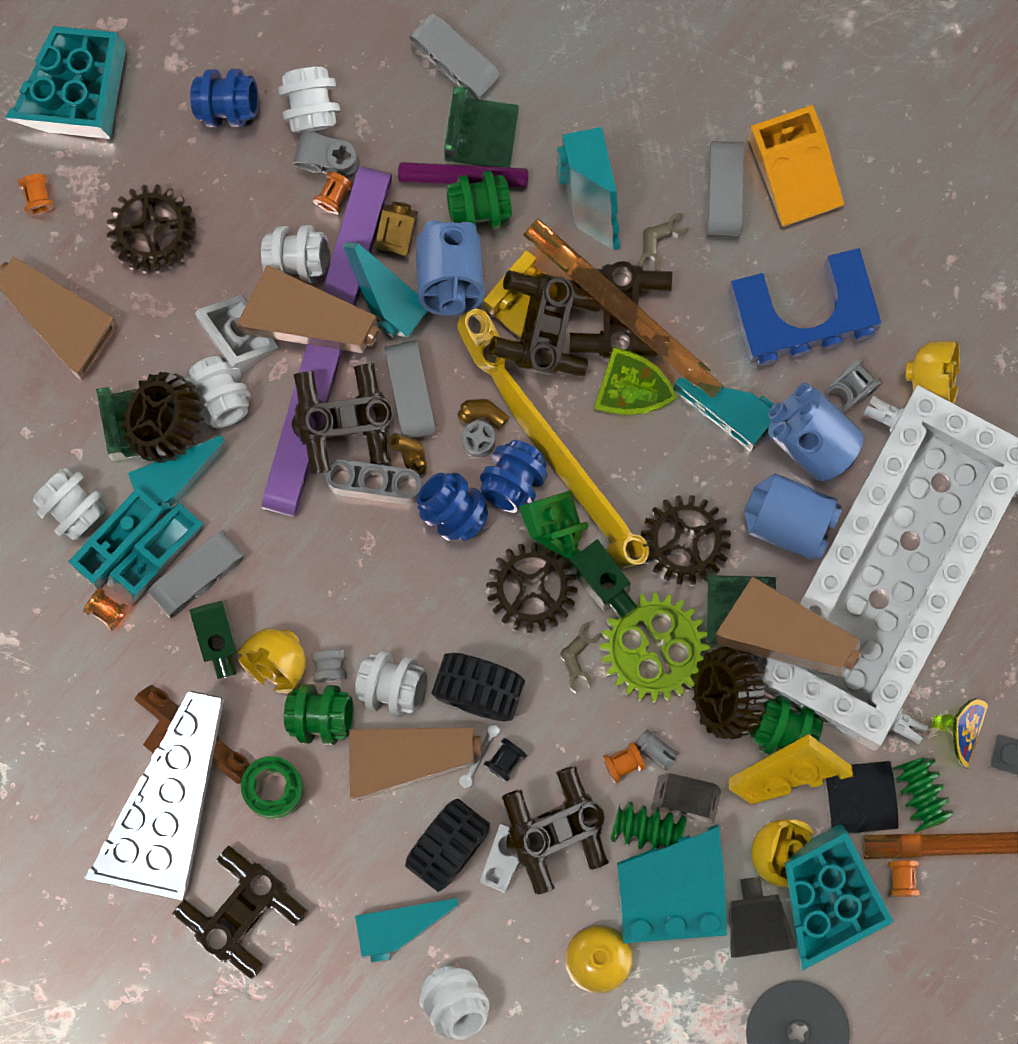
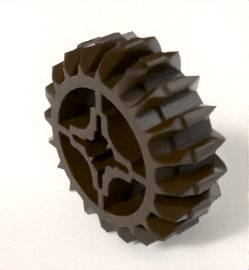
M143 184L141 187L142 194L137 195L134 189H130L131 199L127 201L125 197L121 196L118 201L122 208H111L110 211L116 218L107 220L108 227L113 229L107 232V238L114 241L110 247L114 253L120 252L118 259L121 263L129 260V267L132 270H135L141 263V270L146 274L149 272L150 265H154L156 273L160 274L162 272L161 264L166 263L169 269H173L172 259L174 257L181 262L185 260L181 249L185 251L192 250V244L187 240L196 238V232L190 229L196 226V220L189 217L193 212L190 206H183L185 202L184 197L180 195L174 198L173 189H167L162 195L160 185H155L153 193H150L147 185ZM153 206L169 210L177 219L169 220L168 217L156 216ZM142 209L141 218L134 223H130V227H126L130 218ZM149 217H151L153 224L156 226L153 233L154 242L147 232L150 225ZM174 231H177L173 241L161 249L162 240L167 236L173 235ZM134 238L135 241L147 242L150 252L139 251L133 248L126 240Z
M159 372L158 375L149 374L147 381L139 380L138 390H130L132 398L130 401L124 402L127 406V411L121 415L126 422L120 428L126 433L123 440L130 445L129 450L141 456L144 460L166 463V461H176L178 455H186L187 445H195L193 437L195 434L201 433L198 425L205 420L200 415L205 406L199 402L202 394L195 390L196 386L191 381L184 379L183 376L178 374L173 375L168 372Z
M680 495L675 498V507H672L669 500H664L662 503L665 510L664 513L659 508L654 507L652 514L657 520L646 518L644 524L652 530H642L640 534L644 539L650 540V542L643 546H648L649 551H652L645 563L650 564L657 561L658 563L654 566L652 572L656 575L662 569H665L667 571L663 579L665 582L670 580L672 574L677 575V586H682L684 576H688L690 586H695L697 574H699L703 582H707L709 575L706 569H709L714 574H718L720 568L714 561L725 564L728 559L719 551H730L731 549L730 543L721 541L722 539L729 538L731 531L719 530V528L727 523L726 518H720L715 521L714 517L718 514L719 509L714 507L709 513L705 511L708 504L706 499L701 501L700 507L694 506L695 496L693 495L689 496L688 505H683V499ZM679 516H693L706 525L689 527ZM669 520L672 525L671 529L674 538L660 548L658 532ZM681 534L695 537L692 539L691 549L690 547L685 548V544L683 547L677 544ZM712 534L713 550L709 557L702 561L697 544L705 539V536ZM682 554L693 566L674 564L666 556Z
M534 542L531 545L530 553H526L524 544L518 545V552L520 554L518 556H515L511 549H507L506 556L509 559L508 562L499 557L496 559V564L502 570L490 569L489 575L497 579V581L486 583L488 590L497 591V593L487 597L489 603H500L493 608L494 615L505 611L506 614L501 620L502 624L506 625L512 618L515 619L513 630L516 632L519 631L521 623H526L527 634H532L533 624H538L540 633H545L546 625L544 622L547 620L553 628L558 627L555 615L557 614L561 618L567 619L568 613L562 606L573 608L575 601L566 596L576 595L578 592L577 587L567 586V584L576 581L577 578L576 574H564L571 568L570 562H565L559 566L558 563L562 555L556 553L553 558L548 557L550 549L544 547L542 554L537 553L538 545ZM525 563L544 565L543 568H540L533 574H526L516 569L517 566ZM552 572L556 575L560 584V595L557 601L550 597L551 594L544 587ZM507 576L514 580V583L520 590L512 605L507 601L503 590ZM540 579L538 590L541 591V595L531 592L524 597L526 586H523V582L532 585ZM533 602L548 608L547 611L539 614L519 612L529 603Z
M719 647L704 654L703 660L697 662L698 673L693 674L695 685L691 687L694 690V697L691 700L696 703L694 713L700 714V725L706 726L707 733H713L716 738L739 739L742 736L755 732V727L762 724L761 716L767 713L764 708V702L769 700L765 696V689L768 686L763 684L762 680L765 672L758 670L759 661L753 660L751 653L729 647Z

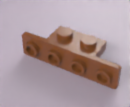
M149 685L140 691L134 699L159 719V722L143 744L154 754L156 748L159 747L179 706L169 699L165 691ZM217 735L211 768L215 765L234 782L240 784L243 774L250 764L242 754L230 749Z

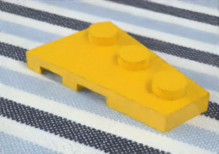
M808 734L730 777L729 789L752 805L788 795L791 792V788L809 784L811 788L823 785V779L836 775H839L841 780L853 777L852 765Z

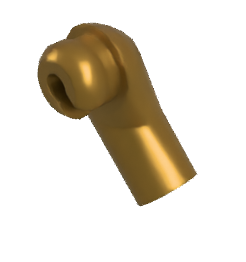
M487 399L466 400L460 405L461 409L457 413L459 420L465 424L473 422L475 418H485L498 429H501L509 419L506 413Z
M397 433L392 434L388 439L389 448L401 452L407 469L414 470L419 475L424 473L427 469V462L425 461L422 444L416 439Z

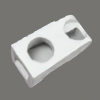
M500 823L480 883L505 893L519 862L516 857H513L508 852L506 847L509 826Z

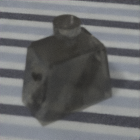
M672 773L658 775L651 809L655 810L656 808L661 812H672L674 815H683L687 818L714 824L722 790L717 784Z
M760 877L740 879L743 900L731 901L728 906L729 959L795 949L796 944L779 895L763 896Z

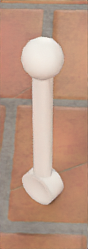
M491 724L487 727V736L481 745V756L475 757V765L470 766L466 775L461 776L459 779V784L462 788L471 787L473 783L472 776L492 739L500 733L498 725Z

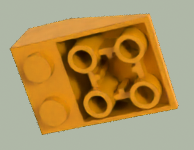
M813 104L750 126L748 140L782 227L845 205L826 137Z

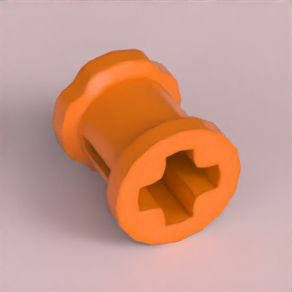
M328 171L326 175L328 180L320 194L315 195L313 202L322 209L338 215L341 211L339 206L348 190L352 189L353 183L336 172Z
M32 174L18 180V185L20 189H23L26 206L24 207L26 215H40L54 208L53 201L49 200L46 190L47 178L45 174Z
M634 742L628 744V748L616 754L602 756L604 765L615 784L620 782L621 777L637 769L640 771L646 769Z
M889 861V868L892 869V890L889 891V897L920 896V890L916 889V868L919 867V861Z

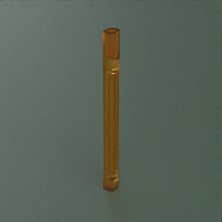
M539 218L525 231L523 236L695 388L698 386L711 398H715L725 385L710 373V368Z
M1018 832L863 835V858L887 859L922 858L923 856L1018 854Z

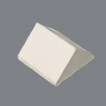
M242 294L198 309L195 312L199 325L220 355L229 362L232 368H239L241 374L279 348L271 338L246 335L239 331L237 322L247 305V301Z

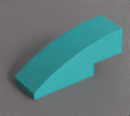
M178 502L133 546L132 552L109 573L107 585L132 606L186 548L203 527V523Z

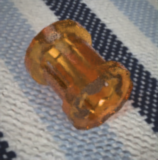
M98 588L85 605L83 613L94 615L107 624V629L113 631L124 618L128 606L124 603L118 604L106 596L103 589Z

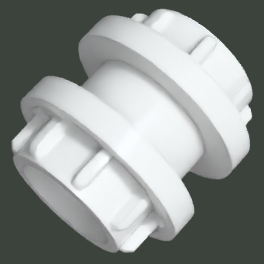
M320 66L286 72L282 77L283 86L278 87L279 97H289L291 109L282 112L283 121L290 122L291 130L295 133H301L302 131L313 132L333 127L336 123L335 114L340 112V106L337 102L329 103L328 91L336 88L335 78H329L327 69Z
M301 225L297 235H292L288 226H277L273 233L266 234L262 240L261 263L263 271L266 265H269L292 277L293 275H299L300 280L307 284L314 283L318 276H324L328 270L329 246L327 237L323 232H315L312 225Z
M212 356L197 362L189 369L188 377L186 378V380L191 381L196 386L195 390L202 394L199 401L205 406L200 412V415L205 419L202 422H206L207 425H211L213 428L228 427L244 418L248 412L247 408L251 399V393L247 385L238 383L242 376L239 368H232L229 362L221 356Z
M67 468L60 469L33 496V502L40 508L36 513L42 519L50 513L60 523L54 530L60 537L65 533L71 540H77L105 512V506L98 500L102 495L97 490L88 495L78 485L84 477L79 472L73 475Z
M380 651L377 655L371 654L363 660L356 678L355 693L359 700L365 702L366 708L377 711L383 703H386L391 715L402 717L405 713L411 714L420 707L426 690L427 674L424 672L423 667L418 666L415 659L405 657L397 665L394 664L392 653Z
M445 966L435 970L425 979L421 987L420 1005L425 1014L430 1017L431 1024L439 1035L463 1040L475 1035L482 1029L488 1018L489 1000L484 992L478 988V983L470 971L453 966Z

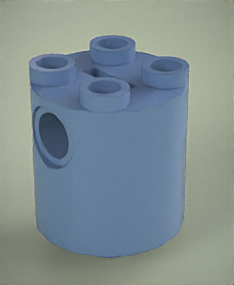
M437 220L425 223L423 226L424 230L419 233L415 240L419 303L425 310L442 316H458L476 309L483 302L485 293L481 239L475 224L471 222L442 223Z
M808 383L799 385L794 393L783 403L778 402L774 404L767 415L771 420L768 433L771 439L816 480H830L849 469L855 462L863 445L864 434L861 429L817 388L811 387Z
M774 473L754 486L744 512L749 535L797 553L809 560H813L814 557L821 560L828 544V535L825 534L828 527L835 528L842 505L837 503L838 499L820 493L806 485Z

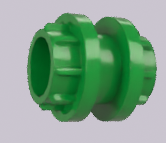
M491 171L482 172V182L470 184L467 175H461L457 177L456 183H451L446 187L451 222H471L476 226L478 222L489 221L490 227L493 230L499 229L501 222L508 221L512 217L509 188L506 178L502 175L493 176Z
M302 684L299 689H294L293 692L287 695L284 706V727L286 732L291 737H296L299 743L310 744L315 735H320L323 744L335 745L338 740H344L346 736L350 735L349 729H352L354 719L353 700L347 692H341L339 686L327 685L323 694H317L314 684Z
M778 695L775 699L768 698L769 700L764 702V708L767 713L761 716L762 724L755 727V732L750 733L754 743L759 744L761 752L772 754L777 747L782 749L808 734L819 741L822 734L823 721L818 715L814 714V710L805 705L802 708H797L796 711L790 709V699Z
M267 756L254 761L246 769L241 781V793L245 803L257 815L267 819H279L291 814L300 804L303 796V782L300 774L290 762L280 757ZM269 775H281L286 780L285 793L275 801L262 800L259 796L260 783Z

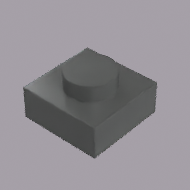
M999 734L996 735L988 768L1018 776V739Z

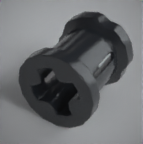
M503 738L501 740V747L490 761H485L483 766L508 783L510 780L509 774L521 759L527 757V754L514 743Z

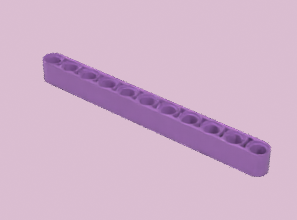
M363 166L358 167L322 290L354 306L357 305L361 288L343 246L346 242L359 243L371 254L392 179V174ZM307 344L299 372L314 371L318 398L323 403L329 402L344 350ZM296 385L262 502V509L295 517L298 512L310 470L306 445H302L300 438L296 436L292 429V419L295 415L294 408H296V404H299ZM309 416V424L315 430L316 422L312 416Z

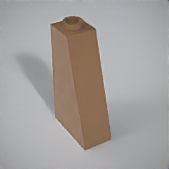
M14 256L9 263L4 262L0 266V292L75 377L82 380L118 325L115 319Z
M266 265L237 322L239 331L246 335L363 353L367 345L372 346L380 328L376 327L378 323L375 315L269 265Z
M754 577L751 578L716 632L717 643L722 646L842 677L846 669L852 671L862 654L858 651V638Z
M473 727L349 729L350 799L361 801L475 765V756H481V736H475Z

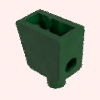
M598 539L570 559L572 574H576V579L603 611L612 606L623 620L638 608L628 595L631 591L630 581ZM609 582L614 584V587L612 589H604L602 585Z
M226 600L189 609L204 662L212 660L217 679L237 674L232 654L238 653V646ZM213 635L222 636L224 643L222 649L213 648L211 641Z

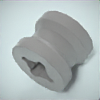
M484 421L469 423L462 432L464 451L473 458H484L491 454L495 447L493 428Z
M328 650L311 654L312 662L316 665V671L313 673L314 682H332L347 679V673L342 665L345 659V651Z

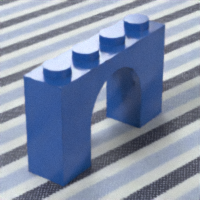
M860 248L827 256L824 265L834 296V312L827 321L813 328L791 326L777 315L773 308L763 273L731 281L729 292L750 364L759 362L760 366H765L779 361V356L791 354L793 358L809 354L811 352L810 348L823 345L824 349H831L842 345V340L855 337L856 341H861L875 336V331L879 330L882 322Z

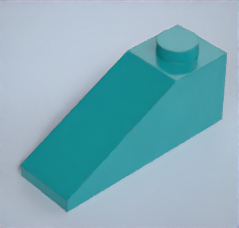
M346 242L343 246L371 314L375 315L376 319L380 321L377 326L391 337L395 335L408 337L427 312L419 303L418 294L359 243Z
M680 377L675 381L674 391L750 451L754 449L768 432L771 420L767 415L774 404L766 397L760 396L758 398L753 393Z
M222 435L188 448L186 455H178L176 461H166V463L153 462L129 472L128 476L134 490L139 487L163 509L160 515H163L172 509L171 505L180 501L227 446Z
M137 487L68 562L92 585L99 589L108 579L109 573L130 554L133 546L144 536L163 509Z
M454 898L356 915L355 919L362 958L369 957L370 963L391 960L390 953L398 952L458 908V899Z

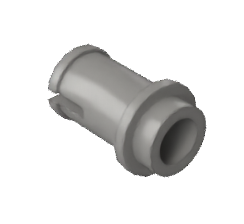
M646 729L635 745L639 748L640 754L644 752L667 771L679 753L656 737V731L651 733Z

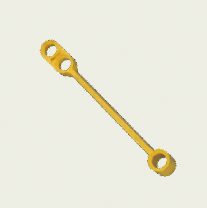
M477 308L463 313L459 317L457 328L475 364L492 376L518 424L607 537L610 544L606 551L621 570L644 563L649 555V547L643 546L647 544L646 540L640 535L631 534L626 523L505 369L506 359L496 357L495 363H490L485 359L484 348L489 346L493 336L500 337L489 315L482 309ZM470 316L477 318L480 322L481 330L478 334L469 329L468 319ZM626 547L629 551V557L626 553Z

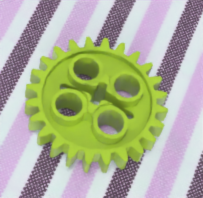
M654 592L652 600L647 602L642 593L639 596L638 608L631 615L623 620L620 617L618 620L613 618L607 619L608 625L613 629L612 631L602 630L601 635L608 639L609 642L600 644V650L609 652V655L603 657L601 663L612 664L606 675H618L614 685L616 688L624 683L628 685L625 695L629 696L634 690L639 691L638 701H642L647 693L650 694L652 703H656L658 694H663L664 699L669 702L671 697L670 691L674 690L681 697L683 696V684L689 688L695 685L691 675L698 673L697 662L703 660V656L700 654L710 650L709 645L701 644V640L707 638L709 634L704 631L698 632L697 629L703 624V619L692 621L691 617L695 609L691 608L684 612L682 610L684 600L681 599L674 606L671 604V594L666 596L664 602H660L657 592ZM657 617H664L670 622V629L665 633H659L653 629L652 620ZM640 621L646 625L655 644L662 643L663 646L660 649V654L670 667V674L665 673L654 651L647 652L650 643L638 625ZM628 633H634L639 636L641 645L636 649H628L623 645V636ZM674 646L684 648L687 653V659L680 663L672 661L668 654L669 649ZM646 662L654 664L658 670L657 676L652 679L642 677L639 672L640 665Z

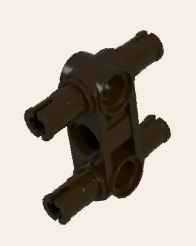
M625 261L606 264V266H602V269L572 268V281L578 288L601 289V292H604L603 331H600V334L570 333L569 353H597L602 359H610L613 350L610 343L615 338H623L629 344L626 350L638 355H670V336L640 335V332H637L638 293H641L642 290L671 291L672 271H644L639 265H632ZM623 273L629 276L631 282L626 286H620L613 281V277Z
M511 270L507 271L503 281V288L530 296L520 342L493 336L489 343L488 354L515 361L519 368L547 375L560 372L584 377L588 369V360L562 353L571 307L599 312L603 303V295L578 288L573 281L564 277H555L544 273L531 276ZM554 283L557 287V295L552 300L549 295V288ZM538 349H540L543 354L542 361L539 365H537L534 360L535 352Z
M374 363L354 366L359 396H356V399L323 403L318 398L314 371L293 374L299 404H296V408H294L295 415L292 419V429L296 436L300 438L302 445H306L311 475L331 471L326 441H329V438L362 434L367 440L370 464L381 465L391 462L386 433L390 429L389 423L393 418V409L382 392L378 390ZM370 408H372L375 412V421H373L369 415ZM309 416H312L316 422L315 430L309 424Z
M577 766L566 767L556 772L565 798L563 805L534 818L530 816L522 790L511 791L501 796L511 824L506 838L507 850L513 857L517 858L522 867L526 868L535 895L549 892L555 888L545 861L547 855L571 844L580 842L588 869H597L609 863L600 838L605 818L604 811L599 804L593 802L589 794H585ZM582 813H583V817H584L583 822H582V820H581V814H582ZM527 837L529 838L530 842L529 847H527L526 843Z
M227 846L216 861L239 880L237 888L213 917L210 916L208 918L186 899L176 907L172 915L194 933L195 941L221 963H231L250 980H253L264 964L242 946L243 942L241 940L267 909H275L294 926L301 922L308 913V910L285 892L287 889L285 884L260 863L254 862L251 864L232 847ZM262 876L268 877L271 881L270 891L265 895H257L253 889L255 880ZM216 930H223L227 936V942L221 949H213L209 943L210 935Z

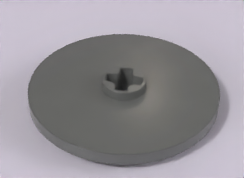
M788 981L770 988L755 1002L747 1019L746 1041L747 1044H849L850 1027L845 1010L836 997L828 990L811 982ZM794 1023L798 1027H806L807 1031L803 1034L805 1040L802 1043L798 1039L791 1040L789 1038V1034L793 1032L791 1025Z

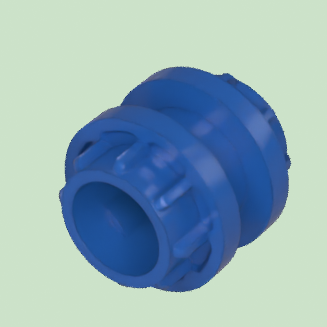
M217 69L205 70L203 76L195 77L191 85L190 103L192 113L197 120H204L207 127H219L223 118H227L232 127L244 126L246 120L254 119L258 111L259 95L256 80L252 76H245L242 69H230L226 78H222Z
M512 440L510 443L496 447L492 454V460L496 466L484 468L480 475L482 482L480 489L486 500L501 510L514 513L518 509L520 510L519 506L533 502L536 498V493L531 486L538 487L544 484L548 476L545 469L547 462L544 455L538 449L523 441Z
M459 473L435 474L423 485L417 496L420 518L429 526L437 525L438 533L448 541L458 539L466 541L472 538L481 530L488 517L484 494L477 488H468L467 480Z

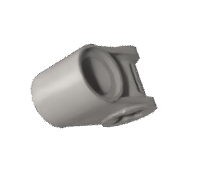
M302 131L293 165L311 172L327 174L328 171H333L347 178L357 172L359 158L354 146L347 141L326 137L311 131ZM344 154H347L349 160L345 159L342 164H339L337 158L342 159Z
M858 358L849 365L823 392V395L827 398L830 395H838L842 398L844 406L838 407V409L844 414L848 413L859 402L864 401L883 383L880 378L875 379L863 366L864 361L861 358Z

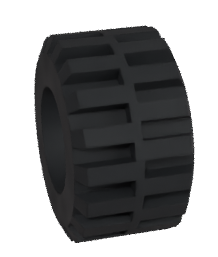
M446 653L443 656L431 694L440 702L464 712L495 721H512L525 680L515 671L496 663L462 653Z
M459 798L449 802L416 842L406 858L405 867L435 891L439 892L445 889L489 833L491 823Z

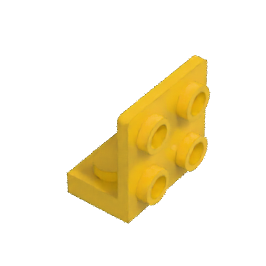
M527 250L509 269L531 276L544 273L536 266V257ZM504 275L483 300L484 310L521 339L530 296L505 290L503 288ZM554 283L549 288V295L552 300L557 295V287Z

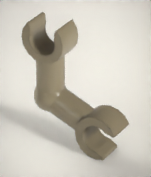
M676 213L671 216L669 222L648 227L644 230L643 255L638 263L642 270L643 262L646 259H652L655 262V271L659 270L661 261L657 255V239L671 234L681 237L688 232L689 228L677 230L673 226V222L682 219L684 214Z
M586 622L581 626L578 636L567 647L562 649L560 653L561 659L564 661L570 675L569 688L575 694L577 690L574 685V679L577 677L584 678L587 686L591 687V678L582 671L576 657L587 645L595 644L601 636V633L597 634L593 639H587L584 636L583 632L590 622Z

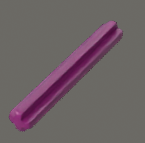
M401 162L398 166L399 181L451 184L457 182L458 176L467 175L470 184L482 182V172L491 171L493 176H504L508 187L525 188L528 185L529 173L526 168L408 162Z

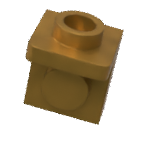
M392 202V205H386L382 210L374 249L407 256L418 212L411 210V205L402 202Z

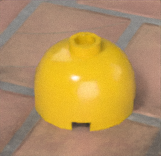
M957 341L929 342L916 352L914 361L907 362L906 381H912L913 391L919 385L953 404L955 403L958 386H955L956 373L960 374L959 344L956 343Z
M264 628L252 634L237 651V654H242L238 661L245 671L262 685H264L266 678L276 685L273 691L289 694L293 692L304 675L306 656L302 646L299 644L298 636L287 629L281 631L274 628Z
M778 819L764 825L756 833L752 842V864L757 874L768 884L788 888L785 862L812 839L810 834H814L812 828L804 821L797 819Z
M591 925L579 930L570 940L565 952V967L570 979L579 988L592 994L608 993L619 988L628 979L633 967V951L629 943H623V936L617 929L607 925Z

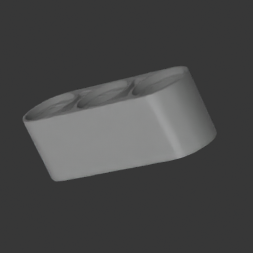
M431 13L409 36L410 41L421 53L476 100L501 76L488 59L434 13Z
M711 141L707 235L741 236L744 142Z
M417 340L384 347L402 435L416 438L435 434L436 430Z
M335 460L330 463L331 471L325 472V479L329 489L333 493L342 496L399 504H413L417 502V496L422 488V480L419 474L414 470L349 460ZM339 470L347 471L350 474L349 480L343 485L335 484L332 481L333 474ZM371 475H378L383 478V484L378 489H369L365 486L366 479ZM410 479L414 481L417 485L414 492L403 494L398 490V486L403 480Z
M224 530L219 531L149 588L148 593L167 617L172 618L239 565L245 558V555Z

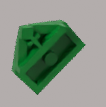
M571 490L519 506L526 528L533 540L568 559L581 552L577 548L582 530L588 529L589 524L587 522L580 523Z

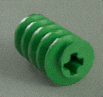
M922 757L892 768L893 770L904 771L896 778L898 783H908V786L901 791V794L903 796H913L905 806L908 809H917V812L910 817L912 822H922L914 830L915 833L946 823V820L954 815L953 810H942V807L949 802V798L937 796L945 788L944 784H933L932 782L940 776L939 771L928 770L936 762L935 758Z
M629 801L623 810L619 804L611 834V842H616L619 836L623 834L626 846H629L632 840L637 838L638 849H643L647 841L650 842L651 849H658L660 845H664V848L678 843L677 839L683 837L686 816L682 815L675 824L672 812H668L665 818L661 820L659 809L655 808L650 817H648L645 805H642L637 813H634L632 802Z

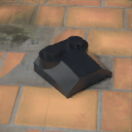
M890 761L852 764L853 777L841 780L839 775L823 779L829 830L839 824L843 825L848 835L899 829L895 782Z

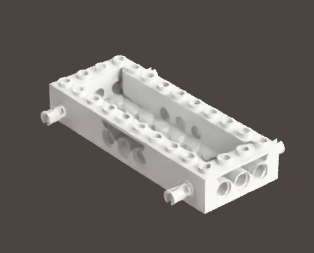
M919 385L915 388L905 408L901 407V409H898L877 398L875 395H873L869 402L877 409L867 406L864 414L889 426L891 434L799 603L859 639L858 651L862 654L852 671L846 669L842 677L752 654L765 661L763 664L766 666L763 670L765 675L762 680L763 684L768 686L765 689L766 693L775 698L781 695L790 699V706L796 709L802 708L803 705L814 710V714L819 716L823 724L873 751H876L882 745L887 733L891 732V730L912 740L917 745L923 739L912 729L926 732L929 725L923 724L904 714L901 707L1012 497H1015L1016 494L1018 495V438ZM942 475L948 479L949 489L946 492H937L933 489L931 480L934 476ZM905 533L914 534L919 541L918 548L912 551L904 549L900 543L901 536ZM875 591L884 593L888 600L887 606L883 609H875L870 605L869 595Z

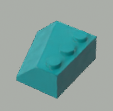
M53 26L35 60L36 65L27 81L23 82L19 90L21 94L14 107H10L5 118L48 133L111 139L126 43L117 32Z
M602 127L562 135V146L557 147L556 172L559 185H566L575 226L611 249H621L618 237L617 191Z
M719 824L707 828V832L694 837L688 835L677 839L678 843L660 850L654 848L617 862L623 943L727 936L725 879Z
M842 824L814 837L785 862L802 971L894 923L891 914Z

